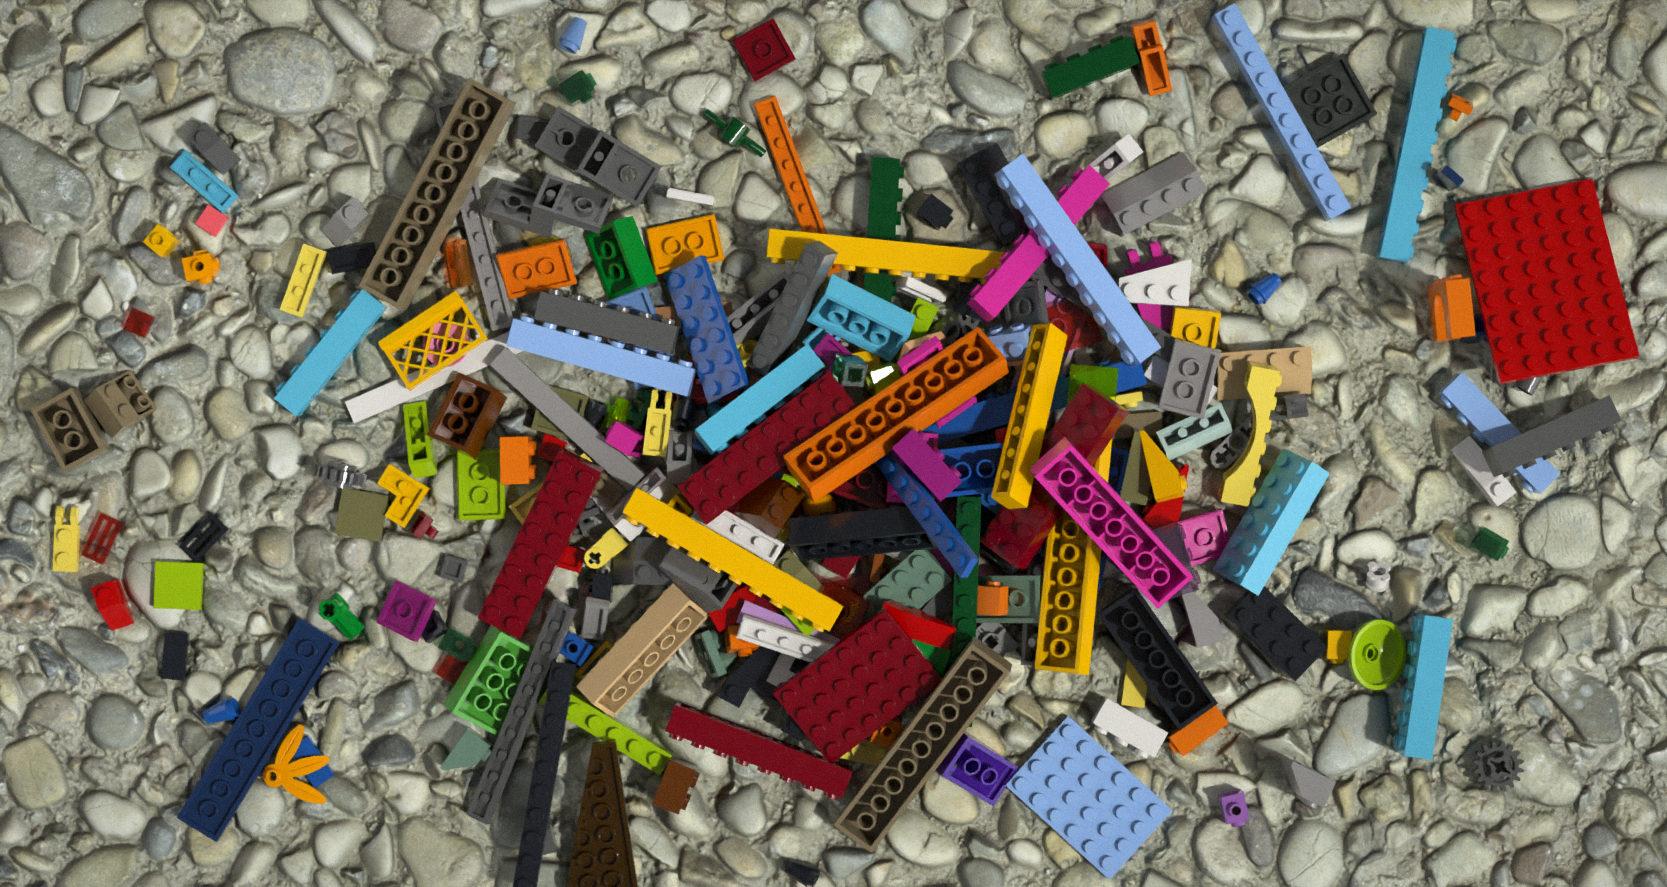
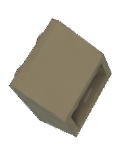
M131 370L99 386L84 400L111 439L127 431L157 409Z

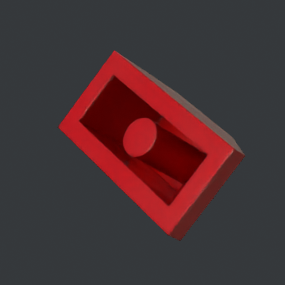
M120 579L91 588L97 608L111 631L135 623Z

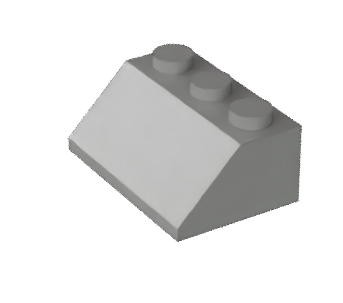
M1282 754L1281 761L1291 789L1297 793L1296 798L1315 809L1317 805L1325 807L1336 781Z

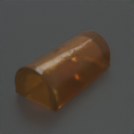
M462 239L444 243L443 250L450 289L456 290L474 286L466 240Z

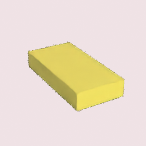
M1127 659L1121 705L1144 708L1147 686Z

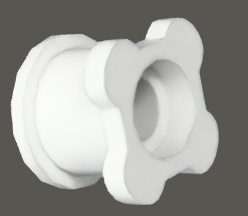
M1369 562L1367 564L1369 572L1365 581L1367 588L1375 592L1385 591L1389 586L1390 574L1388 572L1391 566L1388 563L1377 564Z

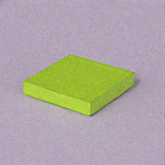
M155 561L153 608L202 610L204 563Z

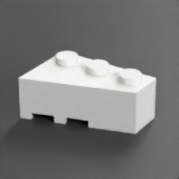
M1192 259L1121 277L1116 280V284L1129 303L1186 307L1189 306Z

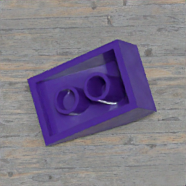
M966 731L936 768V771L941 776L992 806L995 805L1006 789V783L1019 770L1016 764Z

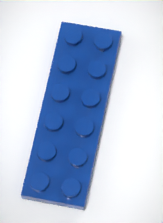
M700 255L665 274L664 276L708 404H715L750 386L706 256Z

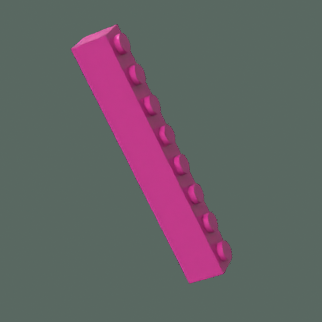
M1088 165L1083 170L1079 167L1070 177L1073 181L1069 185L1064 184L1056 193L1059 196L1056 199L1074 225L1110 185L1091 165ZM1028 227L1030 230L1026 235L1022 233L1014 241L1013 245L1016 247L1011 252L1007 250L998 261L1001 264L996 269L992 267L984 276L986 281L983 285L978 284L969 293L971 298L967 304L986 322H989L998 315L1050 254L1048 249L1040 244L1038 235L1030 227Z

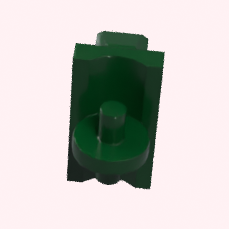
M646 389L639 390L636 400L644 403L641 411L631 408L626 416V419L634 424V428L643 432L646 429L652 389L651 391ZM659 392L656 408L665 409V406L662 405L665 395Z

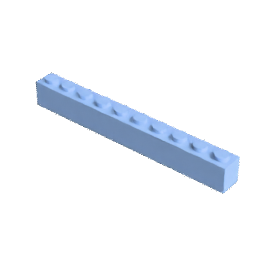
M1236 3L1216 13L1211 18L1325 220H1331L1350 209L1351 206Z
M1020 155L995 173L998 185L1003 190H1006L1011 197L1012 205L1021 211L1027 226L1035 231L1040 244L1048 249L1055 265L1065 273L1067 282L1072 287H1075L1080 294L1079 297L1082 303L1090 308L1095 321L1103 326L1109 341L1120 350L1122 359L1127 364H1130L1131 367H1134L1161 348L1159 343L1025 155Z

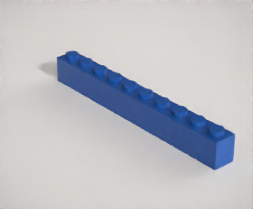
M1120 357V362L1111 365L1109 360L1096 364L1098 369L1088 371V368L1085 367L1074 370V376L1066 378L1065 373L1058 375L1050 412L1067 407L1082 383L1094 386L1105 395L1146 385L1147 381L1142 364L1131 367L1130 364H1127ZM1017 387L1007 389V395L1000 397L997 396V393L983 396L984 401L973 404L942 427L938 428L933 423L922 430V432L938 434V443L1008 424Z

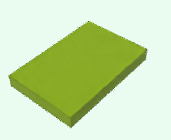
M481 449L476 460L457 452L459 520L506 519L505 484H500V449Z

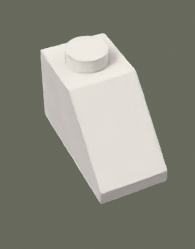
M1128 134L1090 165L1105 180H1109L1142 154L1143 151L1132 136Z

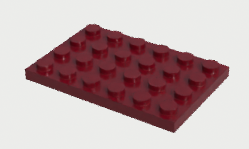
M885 607L773 691V695L830 763H834L935 688L943 677Z

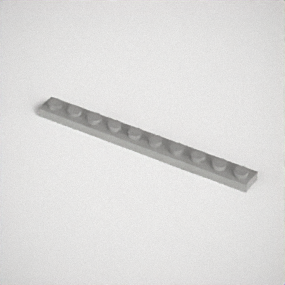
M456 98L433 104L440 132L457 101ZM477 178L460 210L492 331L511 327L514 315L496 258L497 250L488 218L483 216L485 204Z

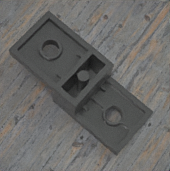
M559 106L534 146L636 207L641 203L662 167ZM565 131L573 135V142L570 145H563L560 141V135ZM626 168H632L636 173L635 179L631 182L625 181L622 176Z
M546 174L539 191L499 178L484 209L483 216L551 238L558 221L599 234L612 205L614 195ZM514 202L519 206H510L509 203ZM585 205L589 207V209L584 210L581 209L580 206Z

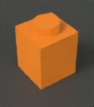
M988 580L985 585L978 586L977 614L993 616L1008 614L1009 586L1000 585V581Z

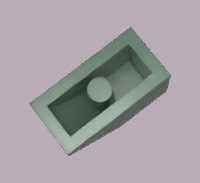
M470 727L440 768L449 770L477 765L480 761L485 763L491 755L492 750L489 748L493 743Z

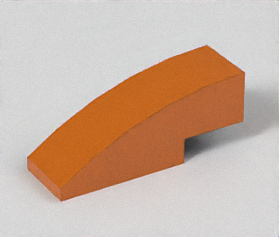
M1151 18L1130 24L1149 96L1172 91L1156 21Z

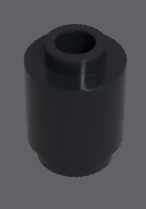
M683 395L679 396L674 402L670 424L675 430L686 432L694 427L697 410L694 398Z

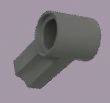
M1544 376L1513 382V388L1533 396Z

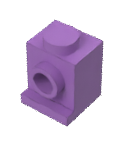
M1237 790L1218 795L1224 822L1231 824L1232 827L1245 825V820L1250 819L1244 792ZM1234 806H1238L1240 808L1238 814H1232V808Z

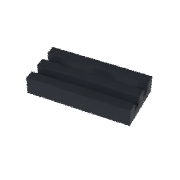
M211 513L179 547L197 563L230 528L222 520L218 519L214 513ZM213 520L215 524L189 549L187 546ZM220 527L221 530L195 555L194 552Z

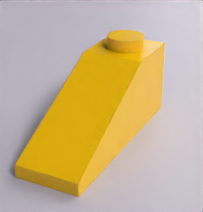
M1144 430L1139 431L1157 503L1184 497V490L1188 489L1185 475L1180 476L1179 471Z

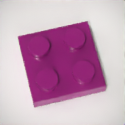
M395 580L376 623L414 642H418L437 599L399 580Z

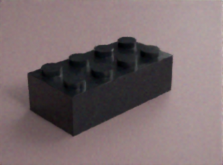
M1265 586L1259 596L1247 590L1224 614L1293 681H1296L1328 648Z

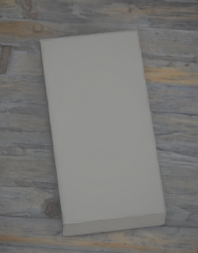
M587 596L581 637L604 641L610 601Z

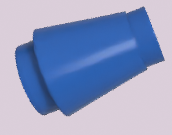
M1273 272L1252 284L1247 291V295L1257 306H1260L1262 303L1265 304L1282 283V280Z
M228 697L203 711V717L207 724L235 720L236 716L240 715V707L235 698L229 699Z

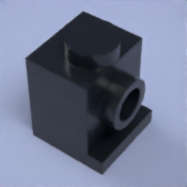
M594 569L593 578H589L588 592H592L593 598L608 600L610 603L613 601V574H608V569Z

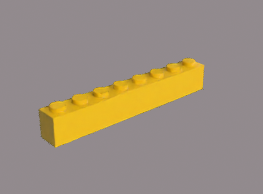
M1052 323L1032 325L991 498L1008 509L1027 508L1034 480V476L1029 468L1039 459L1068 336Z

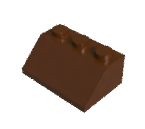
M458 372L427 436L476 460L507 397L498 389Z

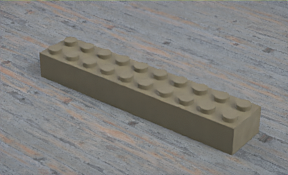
M471 78L468 79L359 287L398 309L407 310L510 117L516 102Z
M973 637L943 676L940 683L933 689L839 813L833 826L872 853L1008 676L1012 664L976 637Z

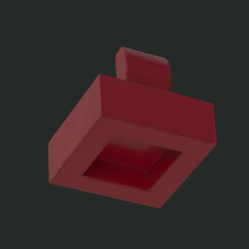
M423 510L409 529L420 540L424 534L434 539L439 532L436 530L437 528L431 525L434 521L433 518Z

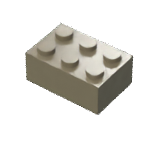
M70 388L30 410L63 472H72L111 451L79 388Z

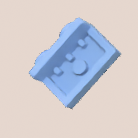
M1019 322L1007 328H1003L1002 325L994 326L989 329L986 336L1006 357L1007 362L1023 360L1029 341L1028 333L1031 331L1032 324L1024 325L1022 322Z

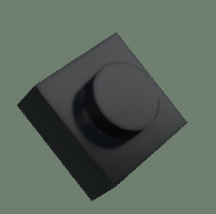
M432 611L422 632V637L426 643L433 642L448 631L439 611Z

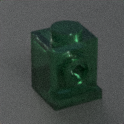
M454 626L448 629L438 646L439 649L462 662L465 661L466 657L471 659L477 649L474 646L476 640L459 631ZM458 640L464 642L463 649H459L456 646Z

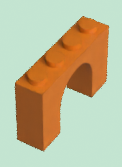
M1451 275L1433 280L1434 284L1427 286L1433 342L1476 336L1470 278L1462 279V275Z

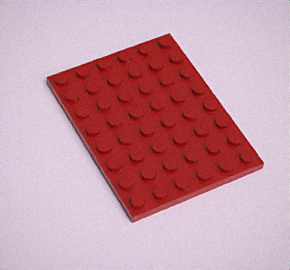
M1593 179L1455 204L1454 210L1499 385L1632 360L1639 357Z

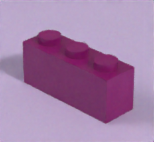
M912 429L892 447V450L941 502L962 483L959 479L962 475L953 465L948 467L942 461L946 457L937 447L933 450L926 443L929 438L920 429L917 432Z

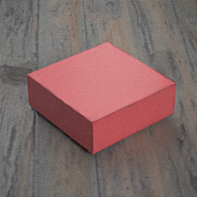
M207 205L196 225L217 237L229 217L211 205Z

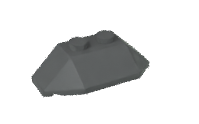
M636 537L613 559V583L668 586L674 583L677 585L658 567L671 548V545L666 543L668 539Z

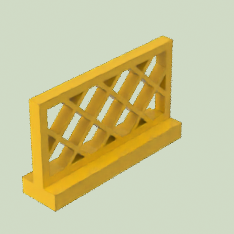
M454 291L380 340L378 344L386 353L408 390L411 391L488 340V338L466 305L463 297L457 291ZM463 308L466 313L464 324L452 322L454 313ZM439 323L447 324L444 337L433 335L434 328ZM452 325L463 327L460 340L449 338ZM467 328L477 330L481 337L473 342L465 341ZM417 337H428L425 350L413 348ZM432 338L444 340L441 353L429 351ZM448 341L459 343L458 352L453 355L445 354ZM399 349L408 350L405 363L396 361L393 353ZM412 351L424 353L421 366L410 364ZM428 354L440 356L438 365L434 368L425 367ZM408 368L420 369L419 377L410 383L406 377Z

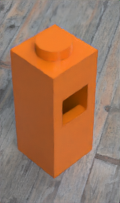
M1215 705L1180 731L1176 728L1167 736L1170 741L1167 744L1174 754L1179 752L1182 756H1185L1229 723Z

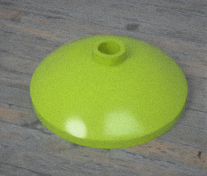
M1375 619L1364 623L1356 631L1351 640L1348 653L1349 667L1355 680L1367 689L1382 690L1391 686L1399 678L1406 662V644L1401 631L1393 623Z

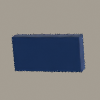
M1448 165L1437 169L1432 175L1434 179L1449 191L1458 188L1464 182V179Z

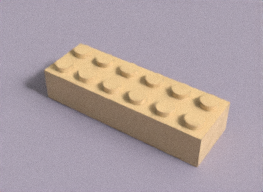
M672 583L670 587L663 591L657 601L647 608L642 617L631 625L627 633L615 642L612 649L599 659L597 665L583 676L581 682L576 687L593 705L614 718L710 615L698 606L681 588Z

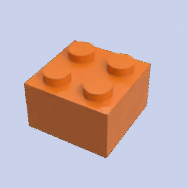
M500 437L501 485L534 484V479L538 477L537 465H533V456L537 454V442L533 441V437Z

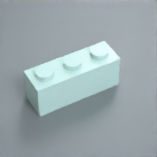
M1219 403L1206 409L1204 419L1190 416L1157 431L1156 434L1165 456L1172 460L1232 433V427L1222 404Z

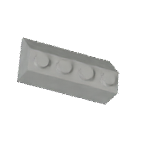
M1184 152L1100 195L1121 237L1201 196L1207 192V189L1195 167Z

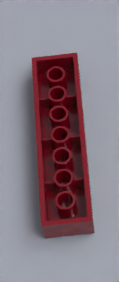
M829 371L677 488L707 525L786 465L783 457L785 454L857 406Z
M1082 383L1043 442L1039 459L1066 437L1084 458L1094 466L1129 411L1094 386ZM1034 477L1027 508L1008 509L1002 505L980 538V542L1013 567L1026 569L1065 509Z
M565 448L558 452L477 617L478 619L518 639L524 635L604 473V468Z
M679 701L674 706L665 730L670 733L668 737L678 741H682L683 738L692 741V746L702 750L705 747L714 750L713 754L726 758L729 755L736 758L735 762L748 766L750 763L758 766L757 770L770 775L772 771L780 774L779 779L789 783H793V780L801 782V787L810 791H815L817 788L824 791V796L837 800V797L843 798L853 772V768L838 761L830 763L825 756Z

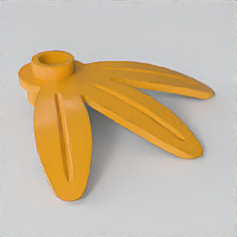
M300 724L283 740L278 750L275 764L268 765L264 769L263 779L270 787L282 785L285 790L301 800L324 804L327 799L321 792L307 783L293 778L317 771L330 761L328 756H311L289 764L298 750L304 735L305 728ZM271 772L276 774V780L272 779Z

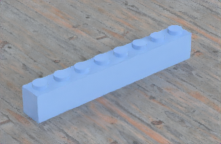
M521 315L520 319L513 318L506 346L676 394L690 396L697 371L696 368L692 367V362L679 359L678 363L669 361L670 356L656 353V356H651L643 348L633 347V350L624 348V343L611 340V343L608 344L601 342L602 337L588 334V338L579 335L580 331L571 328H566L565 331L556 329V324L544 321L543 325L534 323V318Z

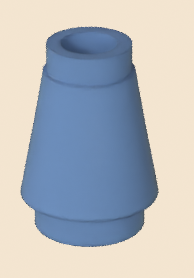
M574 17L573 21L559 38V47L569 53L576 54L577 50L581 49L587 22L581 18Z

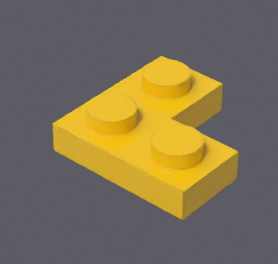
M392 464L387 466L377 482L378 485L396 495L385 517L406 528L430 488Z

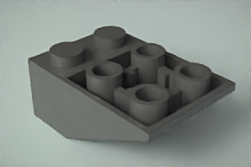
M671 546L658 567L706 613L722 609L738 585L728 579L730 574L723 570L720 573L708 567L709 562L702 558L700 561L687 555L688 550L681 546L679 549Z

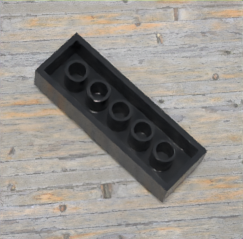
M893 505L888 509L871 507L867 508L866 511L845 510L838 514L823 512L818 516L802 514L796 516V518H789V545L800 561L938 548L909 508L900 505Z
M1132 587L1096 613L1179 731L1218 704L1136 587Z

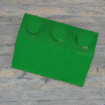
M633 216L615 220L602 226L599 234L590 232L584 235L609 300L658 282Z

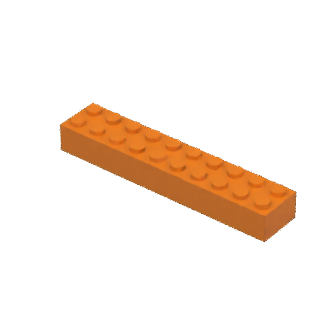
M979 327L975 328L785 454L783 457L788 471L811 500L816 502L891 452L892 447L910 430L914 429L916 432L919 429L921 431L1008 374L1006 357Z

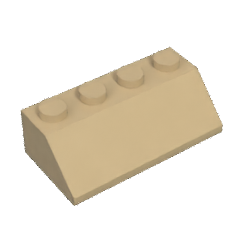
M1311 346L1220 354L1215 373V385L1218 387L1216 391L1217 401L1250 398L1244 386L1249 361L1277 366L1280 371L1279 374H1282V381L1280 387H1276L1274 396L1311 394Z

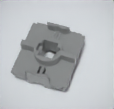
M982 623L976 629V638L985 645L987 644L984 641L990 635L995 638L999 644L992 650L1003 658L1010 652L1012 653L1017 648V645H1019L1000 623Z

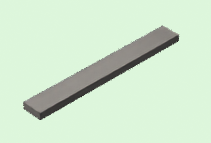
M505 347L490 364L627 491H630L645 475L625 454L606 443L605 440L607 438L509 348Z

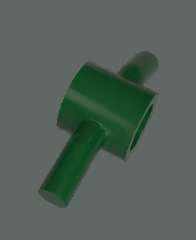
M709 109L704 112V118L722 129L718 136L729 145L737 149L740 144H743L760 158L765 154L766 150L747 136L750 129L734 117H731L727 122Z

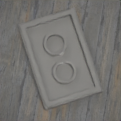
M1175 339L1158 408L1204 419L1221 350Z

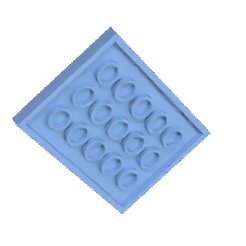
M1068 715L1006 783V786L1109 880L1172 811L1170 807Z

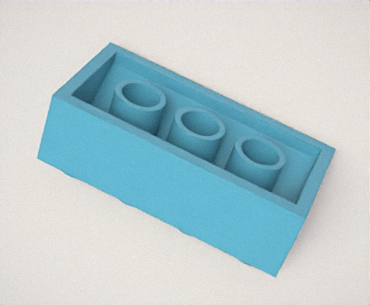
M832 274L822 287L806 321L890 362L910 336L916 315Z

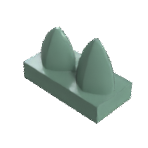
M707 630L694 635L711 679L727 674L726 671L734 666L739 656L738 653L726 654V651L718 652L717 649L725 641L724 633L717 630Z

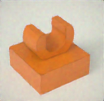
M1451 92L1447 100L1448 105L1452 107L1448 113V118L1457 122L1462 112L1470 115L1473 103Z

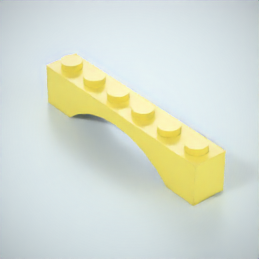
M1248 362L1244 386L1252 404V431L1248 444L1241 456L1222 475L1218 492L1221 502L1248 507L1250 500H1253L1255 497L1256 487L1253 485L1255 478L1259 477L1261 471V464L1258 463L1260 455L1263 456L1266 450L1264 438L1265 433H1269L1271 428L1270 412L1271 410L1274 411L1276 407L1277 397L1274 396L1276 387L1279 388L1282 381V374H1279L1280 371L1277 366Z

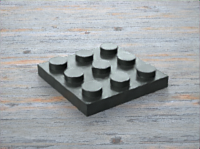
M1344 53L1283 86L1317 148L1377 115Z

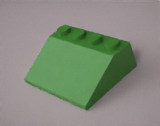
M491 625L443 704L453 714L498 736L534 647Z

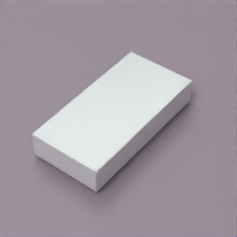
M673 188L668 189L666 196L667 199L714 207L715 202L714 196Z
M909 276L897 278L895 284L896 288L932 304L945 302L947 293Z

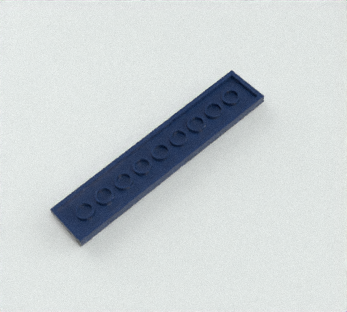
M302 617L298 619L177 816L179 820L213 841H219L341 641Z

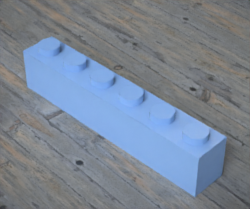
M1463 372L1457 373L1438 392L1441 396L1440 401L1448 409L1452 407L1458 413L1456 415L1457 419L1465 426L1468 424L1474 430L1472 434L1481 443L1485 441L1490 447H1493L1521 434ZM1542 456L1535 459L1537 464L1523 469L1521 465L1515 468L1517 473L1513 474V476L1518 475L1523 480L1521 485L1529 493L1541 494L1560 475L1547 459L1543 461Z

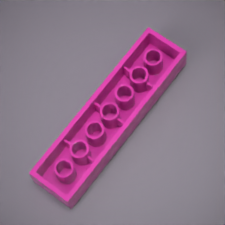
M1066 437L1060 440L1029 468L1041 485L1157 609L1194 578L1182 562Z

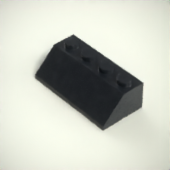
M995 143L960 161L956 166L1001 247L1016 240L1022 233L1024 235L1027 234L1030 229L1025 223L1021 211L1012 205L1011 197L1006 190H1003L997 183V178L994 174L1009 163L998 143Z

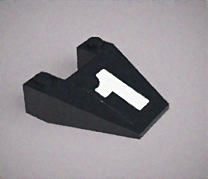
M760 646L730 674L719 698L740 708L751 687L779 702L773 695V691L811 662ZM789 714L781 731L802 741L805 732Z

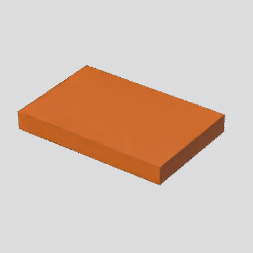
M565 238L501 252L496 255L509 299L548 291V288L557 289L577 284Z

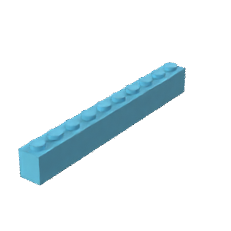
M1428 26L1423 29L1383 221L1377 259L1405 264L1408 263V259L1413 257L1414 246L1411 244L1413 236H1417L1419 223L1416 222L1418 213L1421 214L1424 205L1421 195L1428 185L1429 177H1426L1427 167H1431L1433 161V154L1430 152L1432 144H1436L1438 131H1435L1436 122H1440L1443 108H1440L1441 98L1444 99L1447 93V85H1444L1446 76L1450 75L1452 69V62H1449L1450 54L1454 53L1456 49L1457 39H1454L1455 32Z

